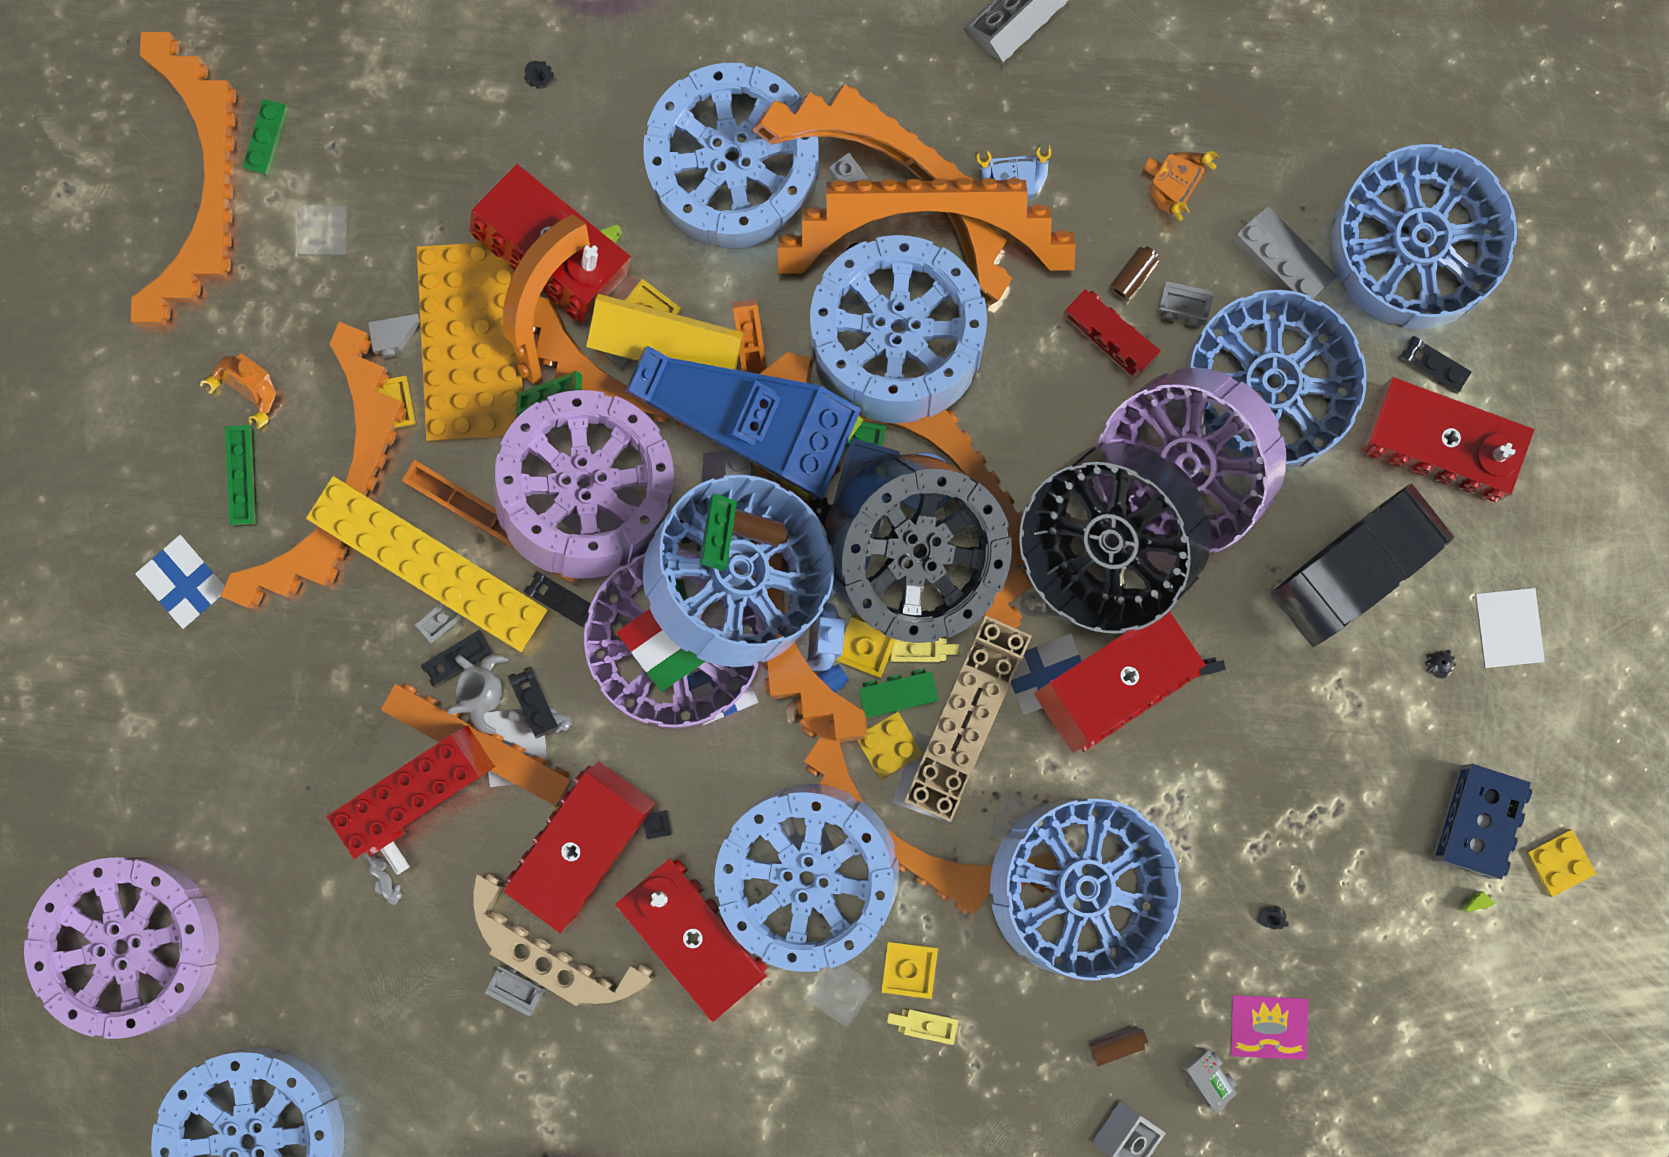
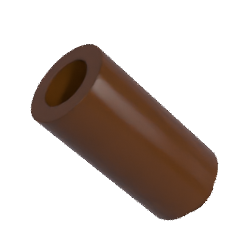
M1148 246L1145 248L1139 247L1110 284L1111 290L1124 300L1129 301L1159 262L1156 258L1158 254Z
M736 509L733 535L778 547L779 543L784 544L788 529L784 528L783 522Z
M1133 1026L1089 1043L1096 1065L1099 1067L1145 1050L1144 1044L1148 1043L1143 1028L1139 1030L1137 1026Z

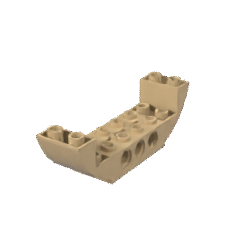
M985 615L904 802L949 822L952 821L968 779L1032 635Z
M490 872L489 874H477L473 891L474 912L482 936L492 949L489 954L575 1006L581 1003H610L624 999L638 992L655 979V976L651 974L653 970L642 963L638 965L633 964L629 967L617 989L614 988L616 983L604 976L600 977V979L592 975L594 970L583 963L578 966L572 963V957L561 950L554 952L549 949L551 944L539 937L535 939L529 937L528 930L518 924L516 926L506 923L508 918L496 911L490 913L505 886L500 884L502 879ZM520 944H524L528 948L526 957L519 954L518 948ZM542 957H546L550 962L548 970L543 969L540 965ZM563 970L571 973L572 979L570 983L563 981L561 977Z

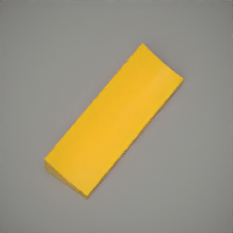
M598 294L595 300L586 347L638 361L644 347L649 346L669 358L736 370L743 332Z

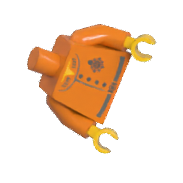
M1208 151L1205 154L1177 152L1175 154H1168L1163 164L1150 157L1143 170L1155 177L1149 188L1152 190L1151 195L1158 208L1171 215H1175L1178 221H1182L1183 217L1180 213L1182 211L1190 212L1185 203L1206 170L1204 166L1207 165L1210 169L1215 170L1217 166L1211 160L1220 159V157L1214 151Z
M242 353L237 357H223L213 369L212 374L208 375L201 382L200 386L202 387L208 383L211 387L208 393H212L220 385L219 379H222L225 384L257 407L259 411L248 418V423L252 424L257 421L258 426L256 429L261 428L268 423L266 413H269L276 395L269 374Z

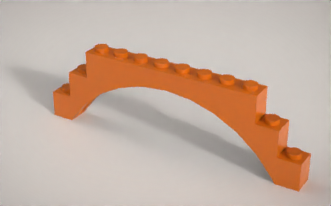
M141 32L140 56L147 64L165 77L184 99L196 123L203 148L205 177L201 205L193 229L179 254L158 278L131 297V322L136 326L166 327V320L170 319V306L167 305V302L196 303L197 296L201 292L200 281H197V279H227V272H230L231 260L230 257H227V251L232 243L231 233H228V223H232V210L229 208V199L233 198L230 175L234 173V164L230 160L231 151H234L235 147L234 137L231 136V127H235V114L232 112V103L236 102V91L227 80H204L207 79L208 69L199 56H175L179 54V42L170 32Z
M846 84L834 93L828 104L819 95L809 92L801 99L794 112H791L786 104L774 100L766 107L752 131L771 145L802 137H834L856 141L882 151L907 167L921 181H933L934 179L957 181L962 178L974 180L972 177L959 171L954 163L943 159L934 148L926 146L918 140L914 133L901 127L897 120L881 112L876 104L860 96L855 88ZM946 212L957 232L966 266L978 281L981 297H984L985 304L989 307L1000 300L1013 278L1007 274L1003 267L994 264L1007 240L1001 236L997 229L989 227V223L984 220Z
M962 178L957 181H946L944 179H934L933 181H920L918 179L895 181L886 179L881 182H871L869 180L845 182L843 180H835L833 182H826L827 209L819 207L802 209V235L785 234L784 236H778V274H803L825 248L844 234L870 221L898 213L918 211L952 212L984 220L1008 231L1027 245L1050 271L1074 270L1075 238L1074 232L1064 230L1051 232L1052 217L1050 206L1041 204L1027 206L1026 180L1019 178H1010L1008 180H995L993 178L970 180Z
M538 298L533 318V332L539 333V329H541L536 351L538 358L542 360L541 364L555 367L556 363H558L554 379L577 370L582 374V390L604 392L606 396L622 398L635 405L644 413L653 415L652 420L667 423V419L676 420L625 392L627 385L606 374L582 352L567 332L555 304L548 298ZM786 352L760 374L809 383L814 359ZM760 400V407L764 408V402ZM679 421L676 422L678 426L690 428Z
M339 321L329 345L346 374L354 401L356 424L353 460L345 483L366 496L368 491L372 492L376 485L377 478L374 476L377 469H382L387 458V455L384 454L388 445L392 446L397 432L394 431L397 422L402 423L407 410L404 409L405 404L379 392L380 388L384 389L387 384L389 375L386 373L388 370L361 358L362 354H367L370 348V335ZM317 526L309 536L281 556L263 565L230 573L220 597L253 609L254 605L258 606L262 599V587L285 597H291V594H296L300 586L299 576L323 586H328L329 582L333 583L338 572V569L335 567L339 559L343 560L348 547L345 546L346 543Z
M890 386L888 391L891 394H895L898 392V388ZM945 409L934 416L919 418V421L888 423L863 417L859 413L858 416L863 421L877 422L902 429L928 442L947 457L958 470L979 482L995 497L1009 525L1007 531L1011 537L1012 553L1005 584L1001 592H997L992 600L994 601L993 605L985 615L1017 629L1022 625L1020 622L1022 616L1015 606L1010 607L1009 603L1032 588L1026 569L1021 570L1019 566L1025 563V561H1022L1019 541L1023 513L1022 511L1017 513L1012 505L1015 501L1009 492L1001 490L998 485L1001 481L993 470L989 472L984 464L987 461L979 450L974 451L970 445L973 441L965 430L960 431L956 425L958 419L951 410L947 411Z
M839 460V462H838V464H837V467H836V469H835V472H834L832 478H833L839 471H841V470H840V460ZM776 480V483L780 485L779 487L787 490L788 492L790 490L799 498H801L808 506L810 502L813 500L814 496L810 495L806 500L804 497L799 495L797 492L792 490L783 482H781L780 480ZM751 540V542L754 543L755 545H757V544H759V545L762 544V543H760V542ZM781 552L779 554L775 553L768 560L769 566L773 567L774 570L784 572L786 561ZM772 587L766 589L767 595L776 609H779L784 615L786 613L784 591ZM796 641L780 655L763 662L764 669L768 668L769 678H765L766 693H770L773 699L801 696V699L797 700L799 715L803 714V718L806 721L834 718V721H830L831 736H835L838 742L868 739L865 712L833 692L812 671L800 653Z
M802 718L800 724L804 726L802 731L812 738L816 735L820 737L804 760V763L807 764L805 769L816 777L820 773L824 775L819 785L841 789L852 794V797L858 801H863L848 774L840 742L836 740L835 736H831L830 721H834V718L809 721ZM814 801L811 804L813 810L819 811L821 809V804L818 801ZM888 829L895 845L894 852L896 858H898L901 871L905 873L909 869L916 875L913 879L925 887L929 883L937 888L934 892L946 901L949 897L956 901L957 905L955 907L966 915L970 911L976 914L990 893L992 865L980 866L954 863L928 855L902 841ZM869 833L862 834V840L870 842L871 835ZM1048 853L1028 858L1026 861L1037 868L1059 871L1057 859ZM1021 882V891L1026 882ZM1031 883V886L1041 893H1044L1045 890L1048 892L1052 891L1045 888V885Z

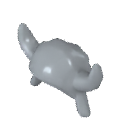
M498 654L487 655L480 660L476 667L463 656L457 655L455 658L456 662L464 670L456 688L455 701L457 705L448 707L446 711L448 714L468 712L470 722L474 728L485 734H495L497 732L496 729L489 726L484 720V713L495 709L499 705L502 696L501 681L491 670L495 664L507 662L508 658Z

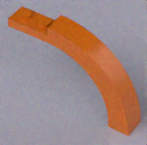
M573 214L548 229L529 248L511 278L504 301V337L513 344L514 351L519 359L518 371L523 378H527L533 384L543 381L533 335V318L539 295L550 276L566 259L590 245L586 224Z
M757 299L733 302L732 307L736 331L743 332L739 352L742 371L760 374L767 366ZM751 422L750 429L753 431L755 426ZM755 464L756 476L770 474Z

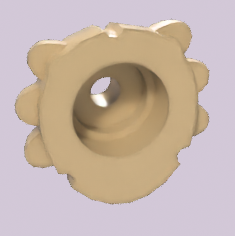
M799 699L792 700L786 707V720L790 725L798 723L803 718V714L799 715L797 700Z

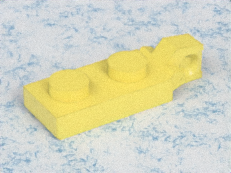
M939 638V641L927 643H911L896 640L890 654V662L947 661V655L960 654L959 644H947V639Z
M902 1009L901 1015L888 1012L886 1022L898 1025V1032H902L904 1035L954 1045L959 1020L912 1009Z

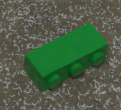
M923 668L911 671L912 676L905 678L898 674L886 677L887 682L878 684L877 680L862 683L863 688L858 690L866 719L938 702L932 671L926 672V669Z

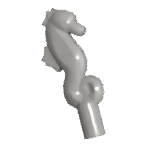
M550 708L558 725V730L555 733L567 731L573 724V720L569 715L565 716L558 713L554 708ZM510 710L508 720L521 722L525 728L531 729L524 713Z
M363 853L369 862V872L372 876L378 878L374 888L375 892L382 894L388 900V903L398 904L402 896L400 884H396L393 889L390 875L383 871L387 866L385 859L377 857L376 854L368 857L366 853Z

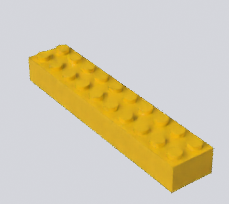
M335 476L331 478L306 517L307 520L522 652L548 611L547 608Z

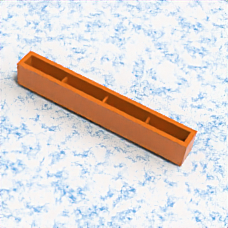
M414 459L401 480L402 482L516 550L508 540L505 529H502L495 507ZM553 572L574 586L579 579L562 576L563 574Z
M403 683L402 686L394 685L381 711L438 742L468 725L495 766L490 771L554 806L560 805V800L573 781L568 778L569 772L556 766L555 770L546 766L547 760L534 754L533 758L524 754L526 749L514 742L509 746L502 742L504 737L498 733L485 734L478 731L471 724L470 718L466 722L458 718L461 713L448 714L446 710L437 706L439 701L428 695H425L424 698L416 695L417 689L406 683Z

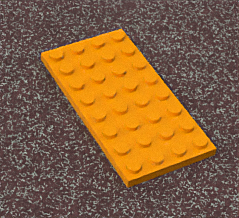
M484 242L418 246L417 264L426 441L440 442L502 438L518 417L516 415L517 393L524 391L523 377L518 371V356L514 351L513 344L504 337L503 330L504 301L515 271L510 268L508 262L502 257H496Z

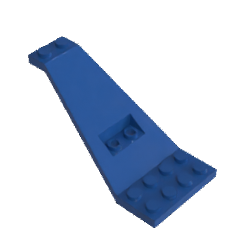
M649 346L644 347L625 389V392L818 499H823L861 410V408L821 385L669 358ZM760 400L764 402V408L760 407ZM751 422L755 426L753 431L750 429Z

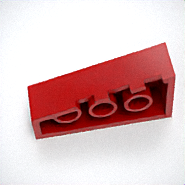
M1084 289L1067 307L1063 315L1136 381L1156 360L1161 350L1141 335L1133 326L1124 321L1114 309L1108 308L1101 302L1102 299L1094 291L1089 292Z

